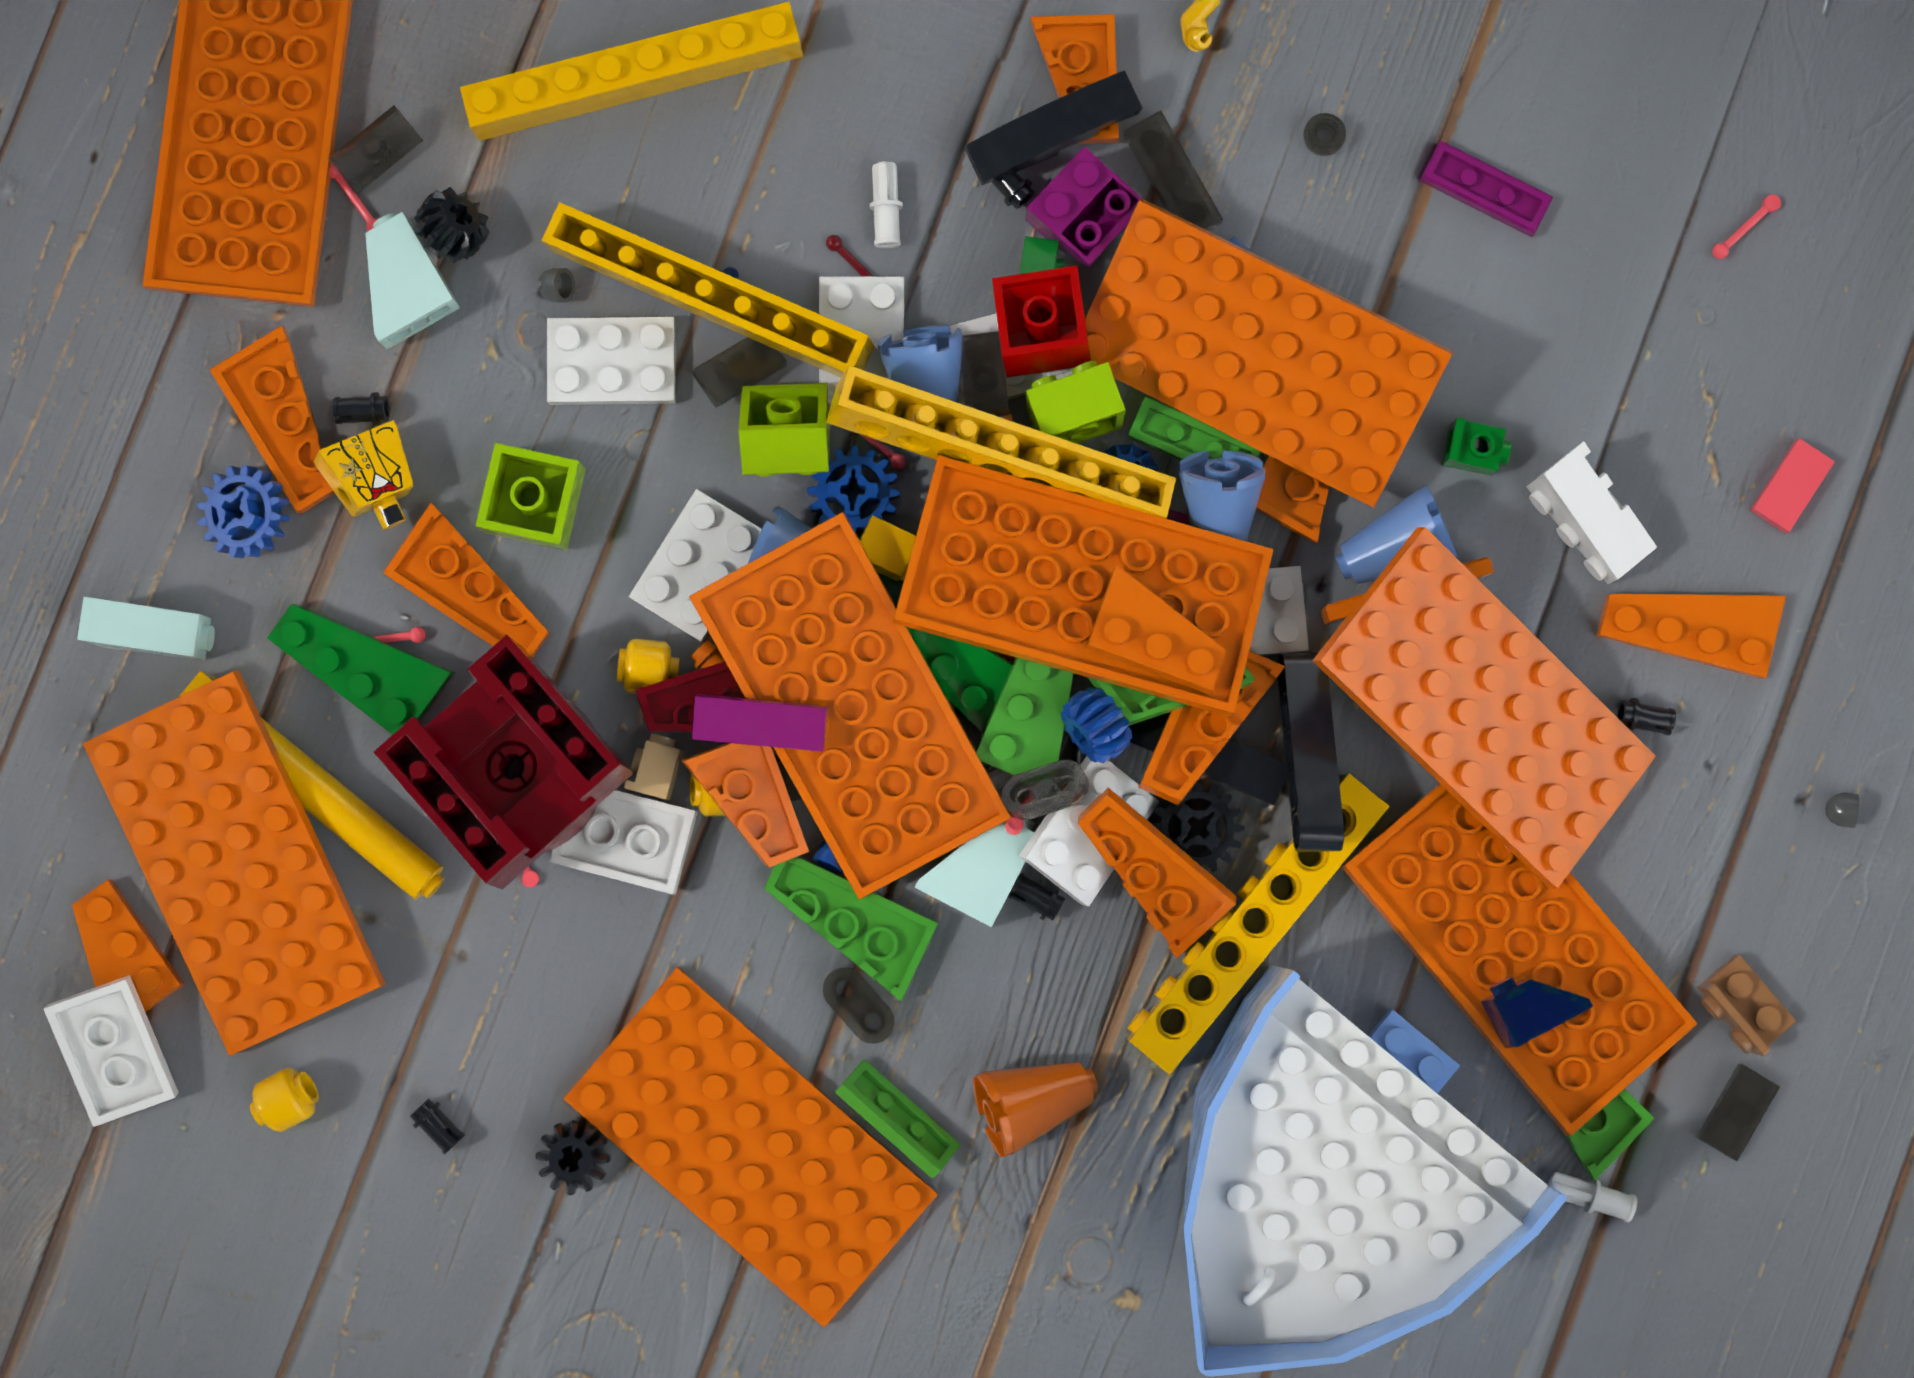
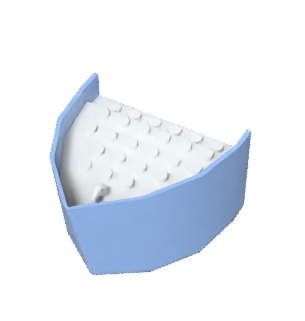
M1270 965L1243 998L1195 1088L1185 1182L1183 1229L1197 1365L1202 1374L1210 1377L1344 1363L1447 1316L1538 1236L1568 1199L1564 1194L1544 1183L1438 1095L1439 1091L1460 1065L1393 1009H1388L1370 1033L1366 1035L1299 979L1301 976L1294 970Z

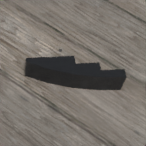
M1124 70L1016 118L966 144L964 149L981 185H985L1058 155L1061 149L1097 136L1101 129L1138 115L1143 107Z
M1171 712L1129 725L1128 727L1132 731L1133 737L1130 743L1154 752ZM1231 738L1202 774L1204 777L1275 807L1287 783L1286 763Z

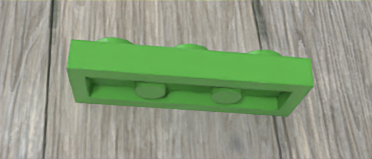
M1146 396L1127 436L1129 439L1179 461L1189 455L1203 451H1209V458H1222L1223 450L1247 453L1257 458L1261 452L1185 413Z
M865 1059L859 1063L835 1091L840 1098L932 1179L943 1169L961 1146L958 1141Z

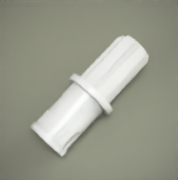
M883 161L873 164L872 167L873 202L869 203L870 210L874 211V246L877 248H896L901 246L899 210L903 208V202L898 201L897 165L894 162Z
M1554 1172L1550 1177L1548 1186L1564 1194L1568 1198L1566 1202L1584 1207L1586 1213L1591 1214L1593 1211L1623 1219L1628 1223L1635 1214L1637 1207L1636 1195H1629L1601 1186V1181L1599 1180L1588 1182L1560 1172Z

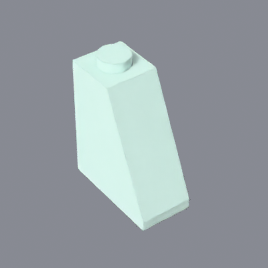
M403 212L397 215L390 213L374 222V228L365 233L374 335L378 342L387 350L460 308L426 248H423L422 240L415 234V228Z
M83 597L77 640L104 648L205 660L206 651H210L213 647L215 630L210 625L211 618L201 614Z
M1023 817L1024 826L1022 831L1018 835H1011L1005 830L1007 822L1005 821L967 841L922 876L916 883L915 888L992 927L1026 862L1019 855L1035 833L1032 831L1035 823Z

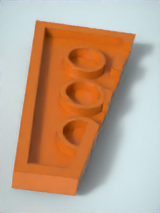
M281 325L209 370L274 477L283 485L282 490L298 514L302 515L333 496L335 492L314 463L318 451L323 449L287 330Z
M432 503L429 504L383 572V574L492 646L507 634L522 645L534 659L551 634Z
M1608 594L1605 598L1596 636L1750 677L1765 679L1767 678L1786 596Z
M1249 650L1246 668L1254 676L1255 680L1249 686L1240 689L1235 713L1231 717L1193 706L1172 711L1138 788L1179 805L1274 683L1285 666Z
M1109 787L1079 815V826L1109 866H1113L1123 880L1122 885L1130 896H1135L1146 911L1147 919L1156 931L1159 930L1169 943L1168 948L1176 959L1236 905L1235 894Z

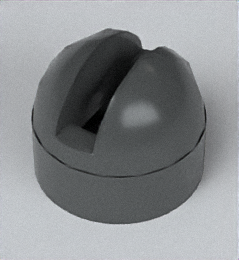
M552 268L544 271L540 276L539 281H542V289H539V293L544 299L551 302H568L572 299L575 292V280L570 270L567 268Z
M1840 793L1830 798L1825 807L1829 820L1837 826L1855 828L1859 811V794Z

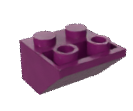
M1084 146L1027 207L1025 220L1044 238L1059 241L1058 250L1090 267L1127 227L1138 201L1142 198Z

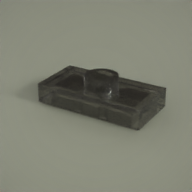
M393 105L328 159L359 194L420 144L423 139Z
M999 331L963 335L961 366L965 405L995 416L1009 415L1007 380L1001 353Z
M746 337L695 367L692 375L714 407L717 408L741 394L742 386H754L785 368L787 360L780 351Z
M1738 1063L1696 1138L1730 1159L1738 1161L1780 1086L1747 1066Z

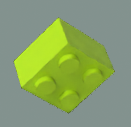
M1096 361L1080 364L1072 369V375L1056 379L1055 375L1046 376L1034 381L1031 384L1032 389L1026 390L1025 410L1032 429L1076 444L1122 429L1126 409L1108 362L1097 365Z
M828 383L742 386L738 429L742 475L755 474L760 477H768L784 473L814 475L818 472H829L830 424L826 423L829 413Z
M495 443L475 526L486 534L567 551L586 468L577 460Z

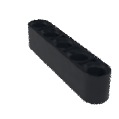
M1319 652L1280 653L1278 663L1285 666L1278 676L1292 834L1296 852L1341 851L1344 842V824L1329 678L1312 661Z

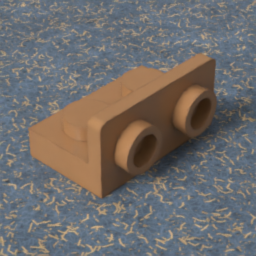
M1735 954L1696 987L1704 996L1700 1001L1703 1007L1716 1020L1719 1021L1723 1018L1733 1030L1729 1034L1731 1040L1745 1054L1751 1051L1752 1054L1765 1056L1771 1051L1768 1046L1797 1022L1740 955Z

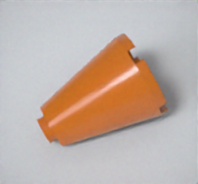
M1080 1062L984 1071L973 1077V1092L979 1115L985 1114L989 1125L988 1128H985L987 1137L996 1153L1000 1157L1013 1155L1094 1102L1093 1094L1098 1092V1084L1090 1068L1084 1069Z

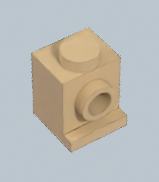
M651 733L649 741L646 740L644 749L637 748L633 758L631 771L637 774L635 782L626 780L624 788L670 801L684 751L674 748L676 740Z

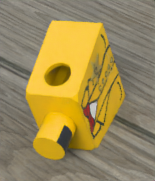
M394 420L318 451L314 463L350 515L357 517L373 510L383 530L391 529L406 521V517L397 500L409 494L413 488V480Z

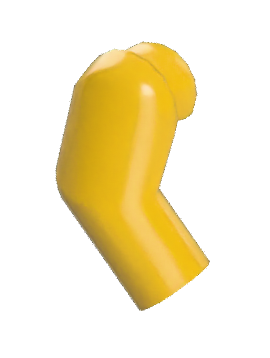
M1195 0L1180 18L1182 38L1184 44L1191 51L1198 52L1210 46L1212 34L1208 32L1206 19L1220 5V0Z

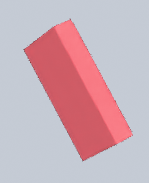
M1802 439L1795 440L1750 508V511L1783 533L1790 532L1835 461Z

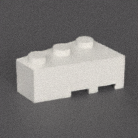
M1583 441L1526 487L1532 493L1529 495V499L1534 507L1543 515L1549 514L1559 527L1556 528V531L1560 538L1569 547L1574 548L1576 546L1586 558L1584 565L1590 574L1597 580L1601 581L1604 579L1607 584H1610L1621 578L1655 550L1657 546L1629 505L1625 504L1622 506L1608 490L1613 485L1608 475L1603 472L1597 476L1585 458L1591 451Z

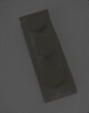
M1161 110L1124 130L1123 135L1167 211L1207 231L1222 223L1223 218Z

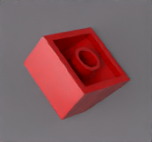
M1077 265L992 278L1001 353L1007 378L1075 368L1080 364L1091 361Z

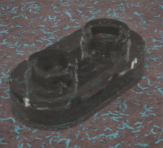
M1056 761L1011 777L1002 789V802L1015 818L1030 820L1076 805L1082 801L1089 789V779L1082 767L1075 761ZM1067 782H1074V786L1070 790L1062 791L1063 786ZM1033 795L1030 803L1026 805L1021 804L1024 797Z
M850 967L837 968L828 974L823 983L824 998L852 1032L866 1043L875 1044L887 1039L894 1029V1013L868 981L857 970ZM847 980L853 985V992L850 996L843 997L839 995L837 985L840 981ZM877 1013L881 1017L882 1023L879 1028L870 1029L867 1027L865 1018L868 1014Z

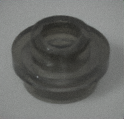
M1317 114L1307 122L1304 128V142L1307 148L1314 154L1320 156L1335 154L1345 142V126L1333 114ZM1319 130L1329 131L1332 139L1328 142L1320 141L1317 137Z

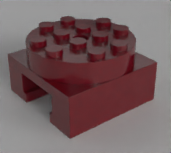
M507 634L467 669L476 679V682L424 727L417 718L412 717L373 751L486 884L502 890L543 853L561 846L574 837L589 821L597 805L634 774L595 730L587 716L567 698L526 649ZM522 759L525 768L521 775L525 780L519 777L510 780L508 776L509 766L515 760Z

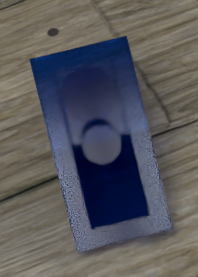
M1513 976L1491 986L1489 989L1493 995L1481 1000L1505 1048L1519 1047L1593 1007L1589 998L1531 979L1516 982Z

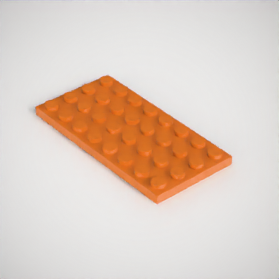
M353 0L179 1L142 284L145 289L315 307L331 180L330 168L334 157Z
M1144 199L1139 200L1085 318L1091 361H1096L1097 365L1108 362L1115 379L1373 508L1377 504L1454 351Z
M938 455L892 623L1231 717L1235 713L1274 549ZM1116 564L1227 650L1214 690L1210 694L1086 649Z
M844 511L689 596L745 698L828 706L825 748L823 752L773 748L858 899L871 894L1011 818L1008 808L908 627L892 623L897 607Z
M1418 527L1414 530L1312 660L1548 888H1559L1656 757L1426 527Z
M239 670L219 677L82 743L229 1056L386 984Z
M1440 783L1341 866L1565 1136H1572L1698 1024L1571 873L1567 875L1558 889L1548 888Z
M680 967L675 968L563 1098L824 1328L938 1195L936 1190Z

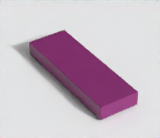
M1441 140L1419 180L1530 237H1533L1553 199V196Z
M697 694L695 696L692 739L823 752L825 748L828 706Z

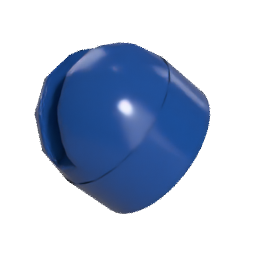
M826 840L823 841L818 847L813 861L826 869L844 874Z

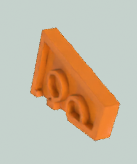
M1115 14L1030 17L1031 26L1058 98L1117 74ZM1118 123L1101 129L1097 136L1076 144L1118 143Z
M1269 456L1263 465L1266 477L1256 510L1316 545L1318 543L1320 524L1329 485Z
M1117 564L1115 565L1086 649L1210 694L1214 690L1227 650Z
M725 743L681 760L765 866L770 868L809 852L771 747Z
M106 880L72 904L95 987L130 975L146 1013L185 985L113 880Z

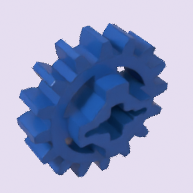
M852 446L850 456H844L840 448L835 449L837 460L833 462L829 460V472H818L811 475V478L818 482V485L807 488V493L809 496L817 497L818 500L809 507L812 513L823 512L818 520L819 524L836 515L828 507L826 501L838 503L845 510V515L856 535L857 530L863 529L864 531L872 515L885 521L883 518L885 513L895 515L897 509L889 503L890 500L900 498V491L889 487L898 481L896 473L887 475L884 473L889 466V462L887 459H883L876 464L874 462L875 451L872 449L866 453L865 457L859 455L857 446ZM846 467V473L837 482L828 483L834 473ZM864 467L872 471L878 477L881 485L869 483L863 476L862 468ZM855 475L860 491L865 492V494L858 495L857 502L854 504V511H852L848 496L842 493L843 491H850L851 484H853V476ZM880 503L871 515L861 519V513L870 504Z
M243 465L242 468L228 466L226 468V475L218 473L212 475L213 481L216 484L214 488L203 486L202 491L208 496L207 502L197 503V508L205 510V517L200 518L197 522L198 525L209 527V531L206 532L203 538L205 541L217 542L215 546L217 552L229 553L230 557L244 558L245 555L257 558L260 557V549H274V544L271 540L273 536L284 537L285 533L278 526L280 522L290 520V516L281 513V507L289 504V499L278 497L277 494L281 491L283 485L279 482L270 481L272 475L270 472L257 471V467ZM237 487L236 491L231 493V491ZM252 531H256L254 535L249 537Z

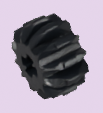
M451 187L442 192L436 190L434 193H431L423 201L414 217L418 223L415 234L425 238L423 248L432 247L436 250L437 259L447 255L452 263L462 258L467 260L469 257H473L479 251L480 246L486 241L489 230L486 228V222L489 217L478 212L480 202L471 203L467 198L466 191L457 195Z
M574 1119L571 1121L569 1133L560 1122L554 1125V1133L557 1139L548 1134L542 1136L541 1142L550 1151L542 1150L537 1152L536 1159L549 1161V1165L539 1171V1175L545 1177L552 1172L556 1175L551 1182V1189H558L565 1180L568 1195L576 1193L578 1182L588 1192L593 1189V1181L590 1176L598 1180L605 1178L606 1172L596 1163H609L611 1155L598 1153L597 1149L605 1146L608 1140L606 1137H602L595 1142L591 1139L597 1129L595 1125H589L584 1133L581 1134L580 1120ZM568 1146H573V1152L577 1149L582 1152L583 1157L578 1161L579 1168H574V1162L570 1165L566 1163L564 1157L569 1153Z

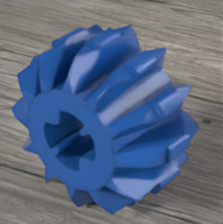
M1090 687L1084 692L1080 691L1063 706L1061 718L1065 723V731L1070 734L1072 742L1079 747L1080 752L1086 754L1089 760L1095 763H1105L1110 758L1113 760L1123 753V749L1130 745V740L1133 738L1132 731L1128 727L1129 720L1122 714V708L1114 703L1113 697L1107 696L1100 688L1093 689Z

